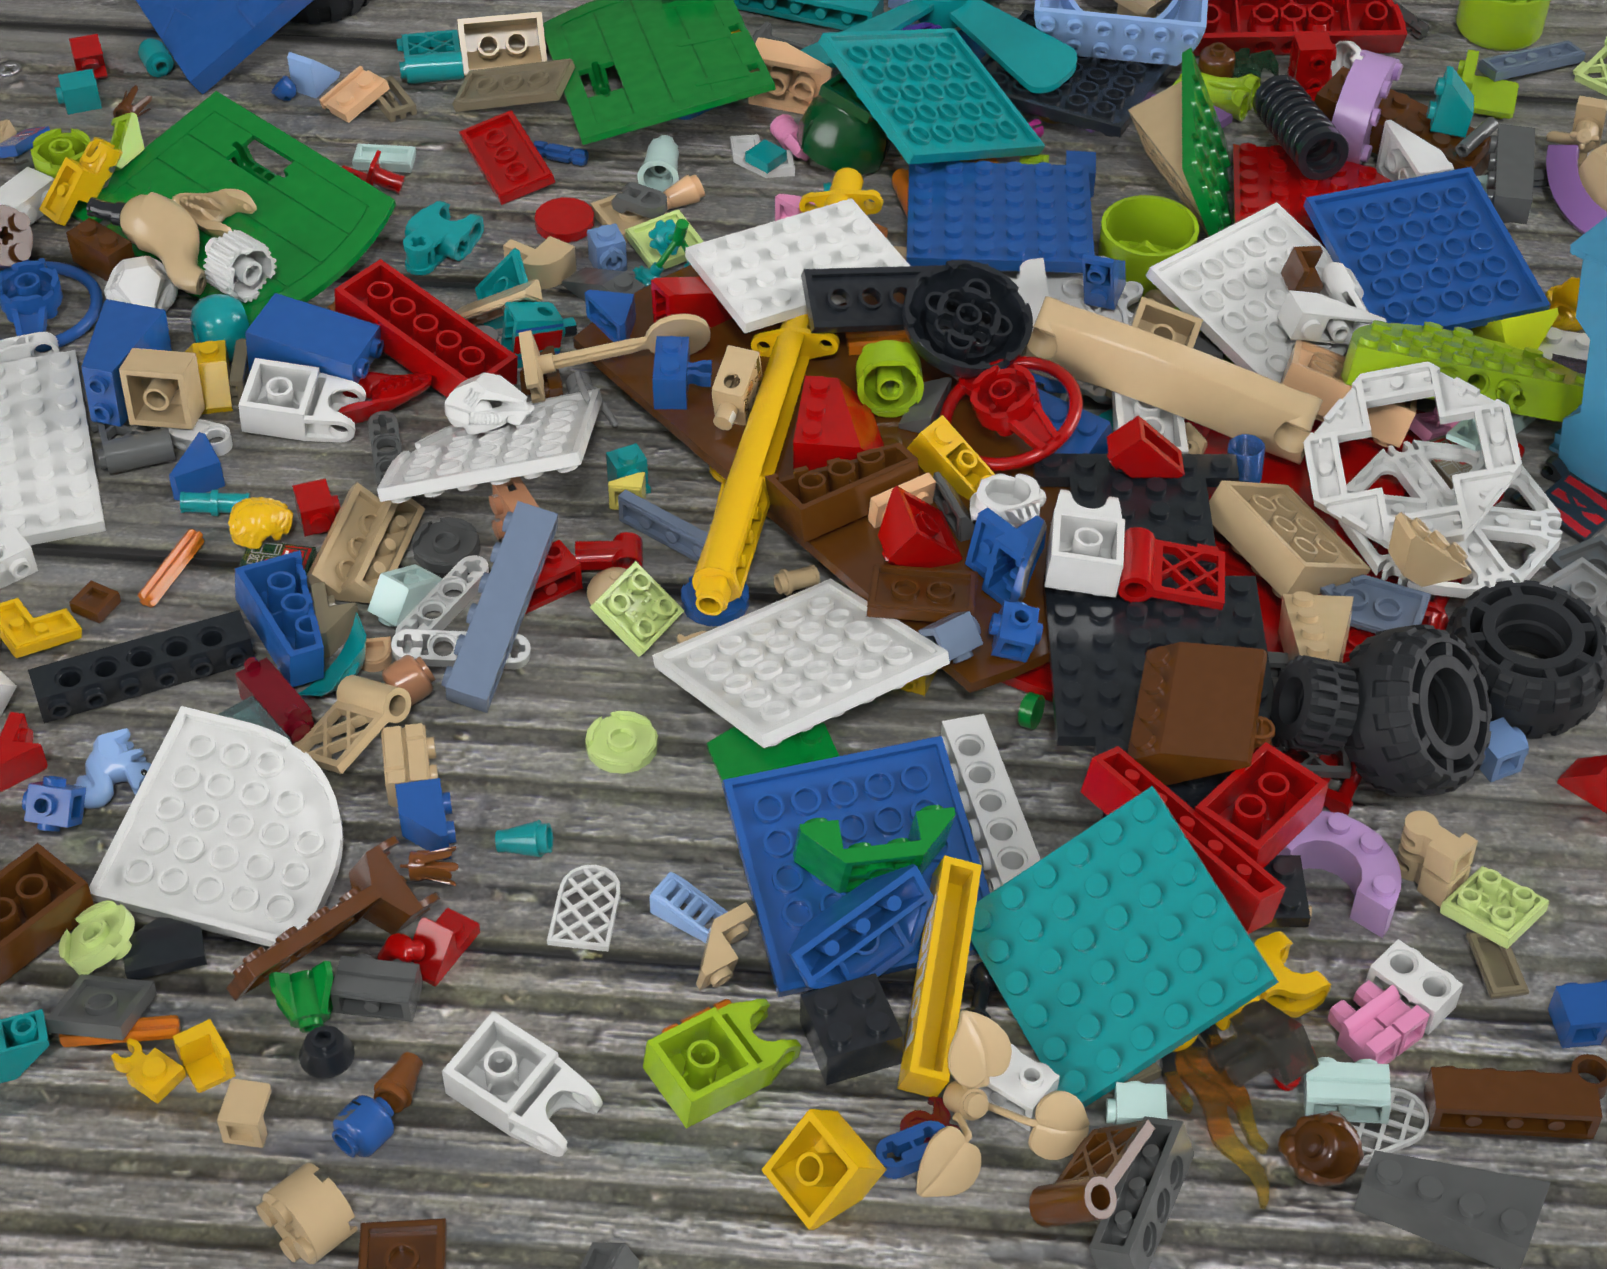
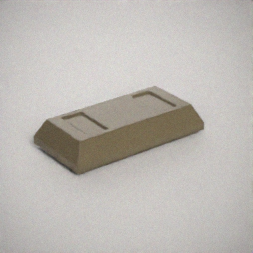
M1476 932L1466 933L1472 953L1492 1000L1529 994V989L1511 946L1506 949Z

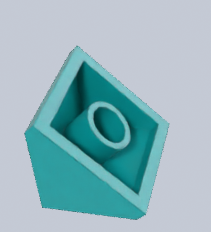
M514 248L475 288L478 300L528 282L518 249ZM504 316L487 321L484 325L494 329L503 328Z

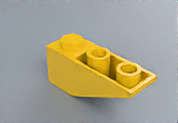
M943 415L921 431L907 447L918 458V465L925 473L929 472L933 477L935 472H940L956 492L968 500L977 492L982 479L995 475Z

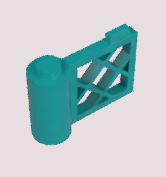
M457 29L401 34L402 38L396 39L398 51H404L405 61L399 62L401 79H407V84L464 79Z

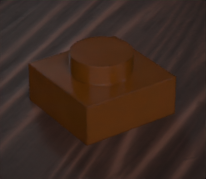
M91 580L69 604L73 613L100 624L120 604L121 598L118 591Z

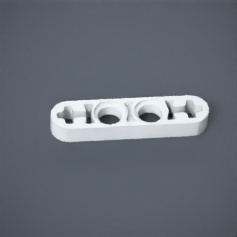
M472 555L460 560L397 626L396 633L404 629L444 630L479 593L478 588L484 572L489 573L486 559L481 556ZM450 590H459L462 592V594H460L457 597H448L445 595V593ZM431 611L442 613L441 616L435 619L424 617L426 613ZM405 641L402 647L403 653H410L411 648H414L412 647V641ZM423 641V650L427 648L428 641Z
M404 629L397 632L392 638V655L396 661L405 655H411L415 659L420 656L427 666L447 667L449 665L453 667L458 656L454 654L457 639L460 634L466 635L467 631ZM517 634L513 644L519 646L518 649L521 651L518 654V658H512L510 654L504 669H520L529 662L531 647L529 641L523 635ZM405 641H412V647L414 648H411L410 653H403L402 647ZM423 641H428V655H423ZM440 641H447L452 644L454 649L447 656H439L433 651V647Z

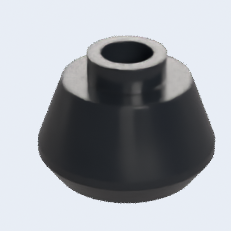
M329 1025L316 1027L307 1034L299 1052L300 1065L307 1074L316 1078L326 1079L338 1076L345 1072L352 1064L355 1055L354 1046L351 1040L338 1028Z

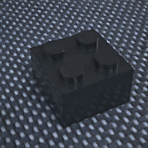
M876 973L800 994V1024L826 1086L901 1064L904 1035Z

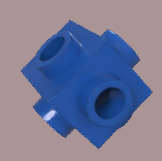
M1004 601L999 613H993L989 623L988 633L994 635L991 655L1026 663L1035 644H1039L1043 632V624L1038 623L1039 608L1028 606L1023 602Z
M43 776V781L30 783L22 799V808L25 811L24 821L38 823L37 829L44 831H60L61 827L68 828L82 824L86 787L66 784L67 778L59 776Z

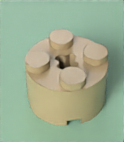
M312 1163L303 1164L266 1192L262 1197L263 1202L256 1206V1210L263 1222L269 1227L274 1226L282 1237L279 1245L284 1254L292 1262H296L301 1258L309 1264L318 1262L357 1231V1226H349L348 1222L355 1218L346 1198L329 1177L321 1182L314 1175L319 1168Z

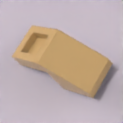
M747 902L713 920L707 936L696 982L699 990L711 984L714 988H717L733 977V971L739 958L730 944L738 942L749 933L748 929L755 915Z

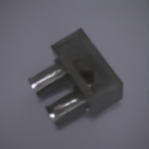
M1263 998L1247 1004L1241 1012L1229 1018L1234 1028V1035L1205 1051L1206 1057L1213 1069L1218 1071L1219 1074L1225 1069L1230 1080L1238 1088L1264 1071L1287 1086L1319 1066L1304 1026Z

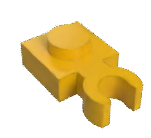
M129 1038L126 1041L128 1049L132 1053L130 1057L122 1058L116 1053L111 1055L114 1067L119 1072L127 1073L128 1084L157 1104L187 1077L182 1065L157 1048H154L145 1055L141 1044L135 1039Z

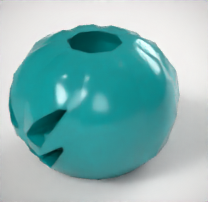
M213 294L199 299L192 308L190 326L194 342L225 340L229 362H233L236 341L246 339L245 332L250 327L240 300L228 294Z

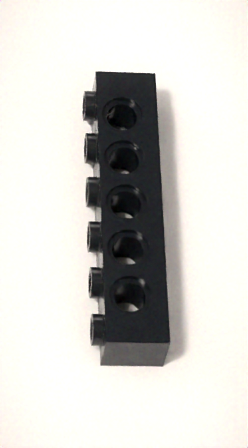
M236 610L28 669V673L45 724L244 666L248 658L254 657V652L241 612Z

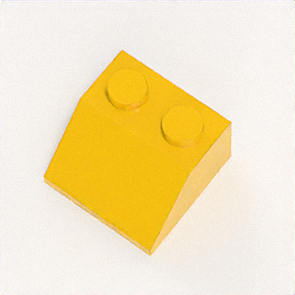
M809 1109L761 1169L809 1230L817 1229L863 1200L887 1170L838 1111Z

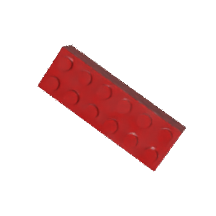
M379 259L334 289L335 312L380 325L381 340L384 341L383 352L414 374H431L432 382L430 386L448 398L450 393L461 382L484 372L500 375L513 386L517 384V355L382 259Z

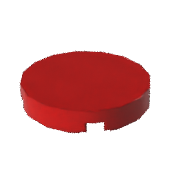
M561 197L543 203L536 210L534 220L536 230L543 238L547 239L551 236L570 243L579 241L587 236V230L591 229L595 224V215L592 207L585 201Z

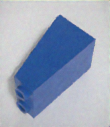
M274 293L245 332L249 374L255 358L319 367L320 373L358 383L361 378L364 379L367 376L371 363L375 358L378 359L381 356L384 347V341L381 340L380 325Z
M106 299L81 366L91 421L119 427L126 422L128 414L119 368L132 348L172 351L166 310Z

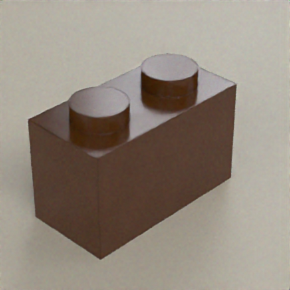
M90 217L66 232L73 262L107 282L112 270L120 261L135 258L131 241Z

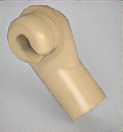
M1190 422L1185 423L1188 454H1204L1207 448L1206 439Z

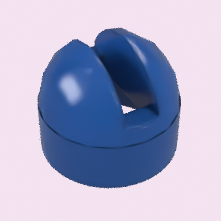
M285 75L276 83L271 93L282 101H290L296 95L297 89L294 82Z

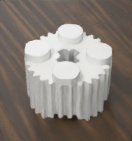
M240 230L228 231V234L223 233V237H213L205 245L207 258L204 259L206 264L203 267L205 268L206 282L244 303L247 301L252 302V299L256 300L260 294L258 289H262V285L266 284V278L271 279L276 273L274 269L277 265L274 263L277 260L270 256L269 248Z

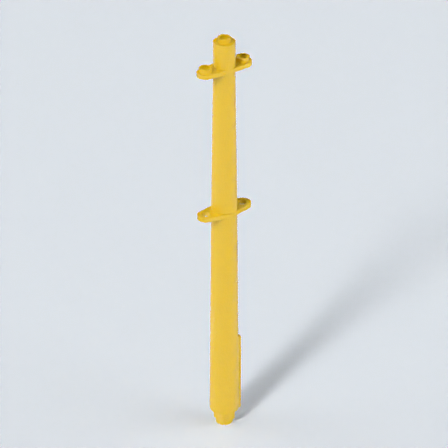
M842 168L835 173L829 191L805 194L800 200L799 208L804 213L852 198L866 215L878 213L882 209L883 199L876 190H862L864 181L858 171L852 168ZM808 314L783 321L780 329L758 333L752 339V350L760 352V356L770 358L692 577V586L696 591L697 597L696 607L706 615H719L727 609L729 602L741 597L770 506L765 476L775 474L809 359L832 355L839 348L840 341L834 333L811 334ZM827 340L831 342L832 345L825 346L821 343V341ZM759 342H766L770 347L764 348L760 346Z

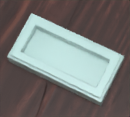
M357 144L352 160L353 169L369 170L376 151L379 150L381 151L378 163L380 168L391 172H412L416 158V148L414 146Z

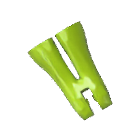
M1201 72L1213 105L1232 114L1234 119L1242 122L1246 118L1248 110L1251 111L1253 108V97L1260 86L1261 78L1253 74H1247L1238 78H1227ZM1182 73L1173 85L1182 81Z

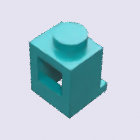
M637 443L606 452L608 483L609 481L635 473L645 472L646 494L651 493V487L648 484L647 458Z

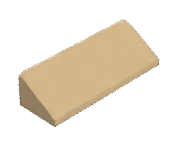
M538 279L531 280L464 305L455 312L475 326L504 316L505 302H541L543 298L540 282Z

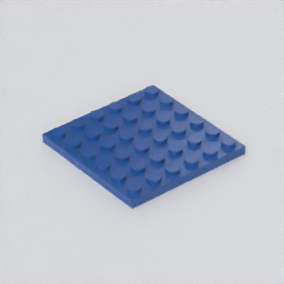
M947 161L909 164L906 262L910 266L945 265L946 261L968 260L988 264V266L998 271H1020V266L1023 262L1030 259L1043 258L1045 272L1083 273V255L1095 256L1088 166L1078 163L1052 165L1047 162L1021 164L1015 161L1008 163Z
M1471 167L1306 197L1303 206L1332 261L1344 264L1346 268H1349L1354 273L1363 289L1362 301L1369 313L1385 318L1386 323L1423 326L1424 322H1434L1443 326V329L1453 331L1454 327L1470 329L1485 326L1488 322L1549 310L1551 306Z
M942 736L724 779L722 783L778 998L816 989L806 986L788 952L804 924L849 893L836 892L794 862L793 852L799 824H804L807 820L813 818H826L828 821L839 820L843 849H846L860 842H867L873 846L887 844L889 841L897 838L908 839L916 811H920L922 808L930 805H940L943 808L954 807L956 815L946 844L924 871L922 877L930 889L932 874L944 855L981 865ZM981 868L976 902L990 894L983 868ZM923 929L915 950L881 975L917 967ZM970 941L968 956L978 954L973 943Z

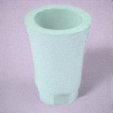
M661 135L658 138H653L648 146L644 163L638 171L637 178L639 184L663 192L679 181V150L673 137Z

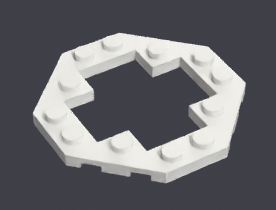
M1428 361L1360 374L1352 383V388L1343 399L1340 398L1325 415L1324 422L1315 433L1311 432L1303 442L1314 506L1389 549L1396 515L1388 516L1382 487L1353 493L1347 492L1339 443L1372 437L1368 408L1435 397L1440 425L1475 419L1486 469L1452 475L1457 505L1411 512L1405 515L1412 520L1416 517L1419 518L1431 532L1434 530L1439 531L1448 543L1465 541L1522 471V460L1509 405L1499 399L1494 401L1480 393V389L1458 377L1455 379L1440 372V367Z

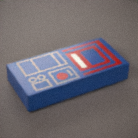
M49 126L25 129L1 142L0 158L20 156L32 149L34 139L40 134L49 131Z

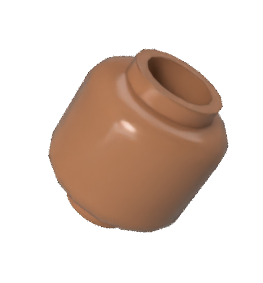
M405 655L386 667L382 672L385 684L400 687L409 692L411 707L432 693V682L436 680L420 656L415 659L411 655Z

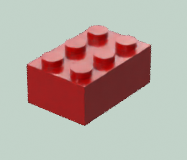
M1265 742L1253 753L1250 767L1237 769L1232 772L1195 807V811L1264 868L1322 812L1329 782Z

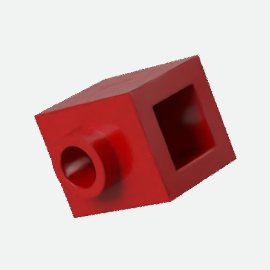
M326 478L293 485L296 509L304 536L328 532L341 507L338 496H331Z

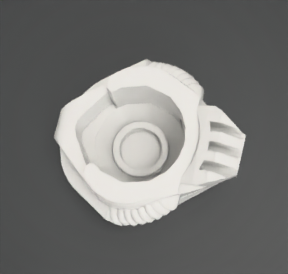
M140 256L120 261L112 270L104 289L106 299L164 309L166 311L176 300L178 288L168 278L164 265L151 256Z
M484 372L461 382L450 393L445 401V415L453 426L464 427L468 434H479L498 428L506 423L520 425L526 421L535 407L526 402L528 397L502 376Z
M996 474L981 480L977 492L970 498L971 521L977 520L978 513L988 507L1012 526L1018 528L1033 517L1039 516L1040 507L1046 502V494L1040 489L1037 481L1028 475L1017 474L1014 478L1005 474Z

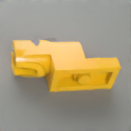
M94 137L87 145L79 162L65 157L39 211L56 224L65 226L78 200L88 203L91 197L97 198L101 190L108 186L112 173L115 171L123 152L117 148L115 149V145Z

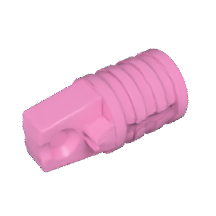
M782 114L776 117L770 125L772 135L778 140L783 149L790 150L792 155L794 154L797 158L807 161L809 156L800 148L797 139V123L789 114Z

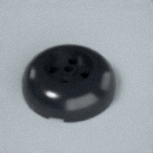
M968 260L946 261L945 265L924 269L910 284L902 311L904 329L915 351L934 368L962 378H977L983 371L996 365L999 366V369L1008 368L1022 355L1027 347L1033 330V316L1029 303L1025 304L1023 298L1018 293L1019 287L1009 277L988 265ZM952 309H957L955 313L948 311ZM999 359H1004L1003 361H1001V362H999V363H997V364H994V365H990V364H989L990 362H993V361H996V360H999Z

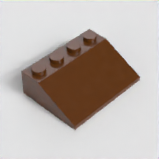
M1177 642L1147 650L1128 754L1166 786L1250 767L1267 661L1265 649Z

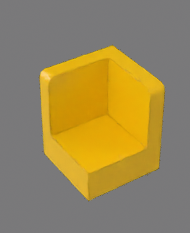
M211 1019L172 1036L178 1058L198 1093H202L236 1076L230 1053Z

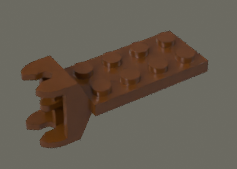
M393 836L367 851L349 872L351 890L339 898L340 902L331 909L324 906L307 919L308 923L299 930L296 926H293L280 934L275 939L276 943L267 950L261 946L242 960L244 963L232 972L235 978L226 989L235 1001L269 980V974L272 972H282L363 918L391 935L395 934L430 910L429 907L440 900V897L435 892L421 901L417 900L407 886L405 878L397 872L387 858L390 854L389 850L400 843L398 838Z

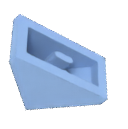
M291 52L288 53L290 78L296 85L297 93L317 98L339 78L340 72L313 59Z

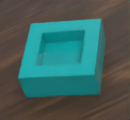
M766 139L745 152V162L767 174L787 160V150Z

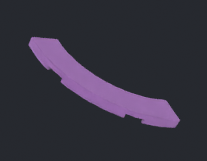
M1548 145L1546 168L1554 200L1567 221L1583 235L1607 217V211L1592 200L1581 183L1578 167L1580 151L1578 145Z

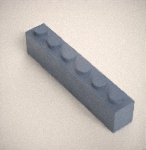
M520 501L517 502L514 512H507L502 526V531L506 533L502 543L496 542L491 553L490 562L494 564L490 573L484 572L479 584L478 592L482 593L478 604L472 603L466 619V623L470 624L466 635H459L454 649V654L458 655L453 667L447 666L442 679V686L446 689V700L488 713L558 529L557 513Z

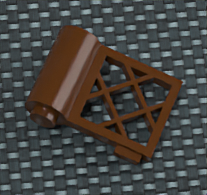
M1146 1119L1093 1129L1089 1136L1084 1138L1073 1153L1074 1157L1057 1181L1053 1184L1038 1186L1032 1191L1029 1199V1209L1034 1221L1042 1227L1049 1228L1109 1218L1114 1213L1117 1204L1114 1188L1155 1130L1151 1122Z

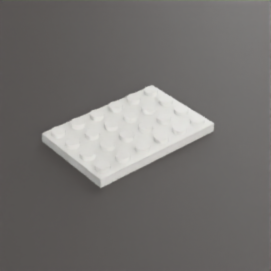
M852 198L686 247L685 258L744 333L808 314L801 279L804 269L910 266ZM840 295L831 296L832 301L836 305L846 302Z

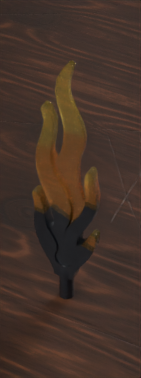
M1214 1024L1199 1034L1210 1050L1197 1037L1196 1041L1189 1048L1178 1052H1170L1161 1058L1160 1061L1162 1078L1168 1090L1187 1114H1190L1192 1111L1193 1100L1180 1078L1194 1092L1203 1108L1212 1143L1224 1156L1250 1177L1256 1188L1260 1208L1265 1209L1269 1201V1182L1265 1170L1236 1136L1229 1120L1227 1105L1234 1110L1239 1126L1250 1146L1260 1154H1266L1269 1145L1258 1133L1252 1104L1245 1086L1240 1078L1213 1054L1215 1053L1221 1059L1227 1060L1231 1053Z

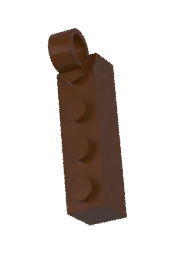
M1583 1054L1574 1059L1569 1072L1545 1073L1536 1070L1505 1071L1495 1068L1466 1069L1454 1066L1431 1067L1424 1087L1425 1104L1429 1113L1428 1129L1429 1131L1594 1139L1603 1118L1600 1099L1607 1092V1062L1599 1056ZM1579 1073H1589L1595 1076L1599 1083H1590L1584 1080Z

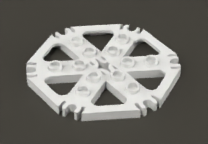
M1413 440L1412 444L1405 441L1402 452H1398L1390 445L1388 446L1387 453L1383 448L1346 485L1347 492L1353 493L1367 490L1380 476L1389 474L1399 480L1410 497L1384 494L1388 516L1398 515L1400 512L1406 514L1457 505L1454 488L1451 490L1430 462L1433 459L1465 462L1473 467L1469 472L1484 470L1486 468L1482 450L1473 451L1462 445ZM1523 465L1522 471L1508 488L1518 490L1534 511L1492 506L1467 539L1456 542L1468 556L1465 562L1472 571L1469 575L1472 582L1463 585L1446 581L1421 587L1402 575L1390 554H1379L1365 535L1339 521V524L1374 574L1377 576L1378 572L1383 570L1382 580H1387L1389 576L1394 575L1399 577L1398 585H1407L1409 588L1430 593L1431 595L1465 599L1484 586L1494 587L1496 582L1512 580L1513 583L1524 582V580H1530L1559 548L1562 531L1560 530L1562 523L1561 513ZM1489 540L1528 544L1534 548L1535 552L1519 569L1515 570L1508 566Z

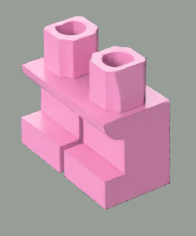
M1368 980L1358 988L1353 1000L1361 1007L1359 1010L1356 1011L1345 1000H1341L1331 1007L1327 1019L1339 1032L1337 1045L1354 1062L1360 1059H1372L1378 1062V1064H1388L1395 1059L1396 1055L1399 1056L1423 1038L1429 1014L1418 1005L1412 1009L1400 1000L1399 992L1394 985L1384 991Z

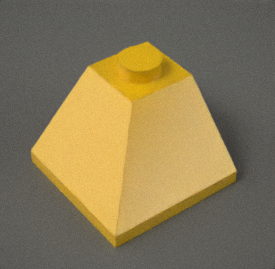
M226 341L192 343L185 352L196 353L205 404L202 414L233 411L231 386L229 383L231 367Z

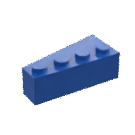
M301 551L234 568L236 601L283 677L292 687L324 678V646L317 617L313 610V600L311 593H309L306 572L302 565Z

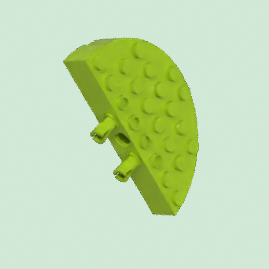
M1374 320L1370 325L1359 327L1352 333L1341 371L1344 383L1352 385L1362 373L1428 361L1440 367V372L1455 379L1458 377L1480 389V393L1494 401L1499 399L1508 404L1512 414L1563 422L1565 417L1569 416L1582 404L1586 374L1578 373L1544 358V353L1540 350L1525 347L1522 350L1505 343L1474 336L1473 332L1466 328L1454 327V330L1451 331L1443 329V326L1434 322H1424V325L1421 326L1386 323ZM1429 397L1426 399L1435 400V397Z

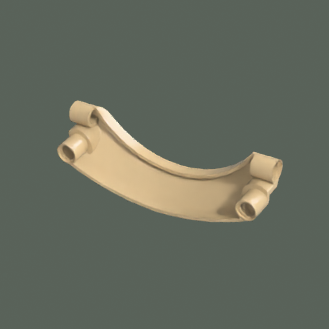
M1045 296L1024 356L1050 360L1065 368L1072 374L1075 380L1157 407L1230 438L1242 434L1256 436L1264 442L1265 452L1293 463L1301 464L1305 455L1303 442L1311 433L1312 426L1323 402L1322 399L1178 342Z

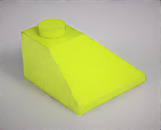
M1558 308L1488 322L1485 326L1472 328V332L1475 336L1505 343L1522 350L1525 347L1538 350L1559 315Z

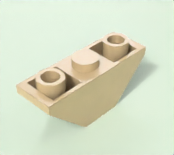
M1402 512L1395 516L1388 552L1404 577L1421 587L1467 577L1472 573L1465 562L1468 558L1466 552L1456 542L1449 544L1439 531L1434 530L1431 532L1425 523L1417 517L1412 520Z

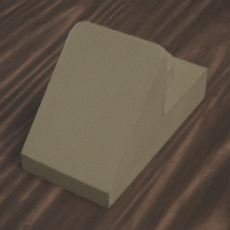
M325 582L311 584L315 614L324 646V658L331 657L347 641L354 623L355 613L357 612L359 616L357 603L354 602L336 605L334 595L327 596Z

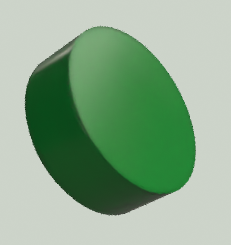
M1029 692L1024 696L1018 712L1020 726L1032 730L1037 728L1045 708V697L1043 695Z

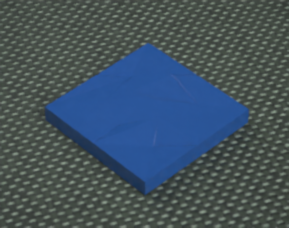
M313 0L136 1L189 82L203 95Z

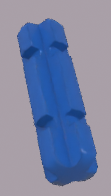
M534 141L533 143L542 158L546 157L549 160L564 163L572 162L578 166H584L588 163L589 152L587 150H574L573 147L549 143L548 145V142Z

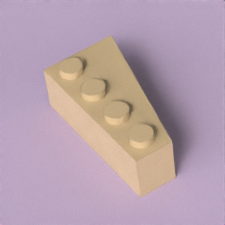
M1304 591L1295 592L1294 594H1283L1278 632L1283 651L1288 653V660H1294L1298 655H1306L1342 662L1349 636L1354 596L1313 595Z

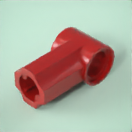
M632 532L620 533L614 537L613 541H575V558L581 563V570H605L611 567L628 569L635 561L643 567V541L639 535Z

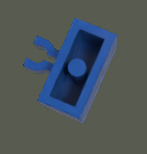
M656 336L652 379L654 409L687 410L689 384L711 387L712 360L690 363L689 337Z

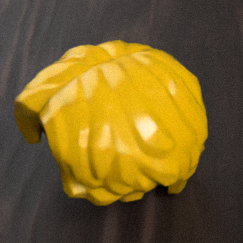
M1571 277L1562 285L1552 286L1546 292L1545 296L1551 304L1549 310L1558 308L1559 312L1552 327L1571 332L1583 329L1576 319L1580 278Z
M250 497L242 499L241 502L236 503L232 507L227 523L232 540L235 544L249 549H259L262 542L269 536H272L274 541L280 540L282 534L288 535L292 527L293 512L288 509L285 503L272 498Z

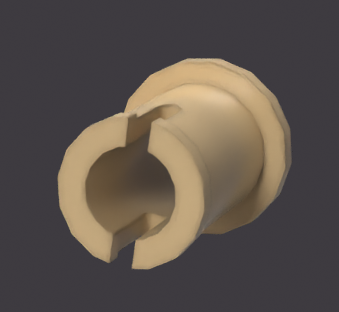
M814 564L791 571L780 569L779 573L774 575L776 591L779 594L784 593L786 596L791 595L795 590L812 587L820 583L819 571Z

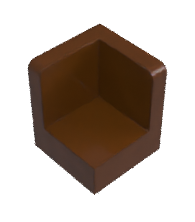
M1321 246L1293 247L1281 271L1288 290L1320 294L1324 286L1315 267L1323 253Z

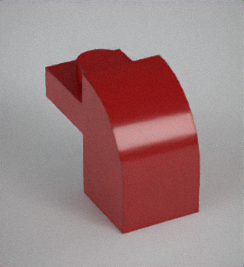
M98 34L69 38L76 71L93 69L95 80L108 78Z

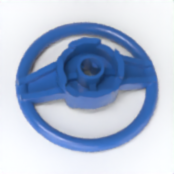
M45 258L38 259L39 261L26 260L1 270L0 306L1 310L6 314L8 321L14 322L17 336L46 332L47 319L54 318L58 314L57 308L63 300L58 275L70 277L84 285L90 294L91 300L87 313L76 325L55 335L59 348L83 336L98 320L103 306L102 290L97 281L82 269L65 263L45 261ZM41 344L35 348L40 353L52 349L47 344Z

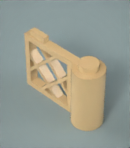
M356 675L346 676L338 685L336 692L337 701L304 738L293 745L303 753L309 754L320 768L343 774L388 722L399 723L407 717L411 708V697L408 691ZM341 715L346 716V721L333 725ZM369 723L364 730L355 733L356 728ZM347 732V737L332 742L333 737ZM323 742L322 747L310 751L314 745ZM346 749L337 760L332 759V754Z

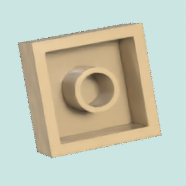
M132 348L119 368L129 424L193 430L205 409L196 353Z

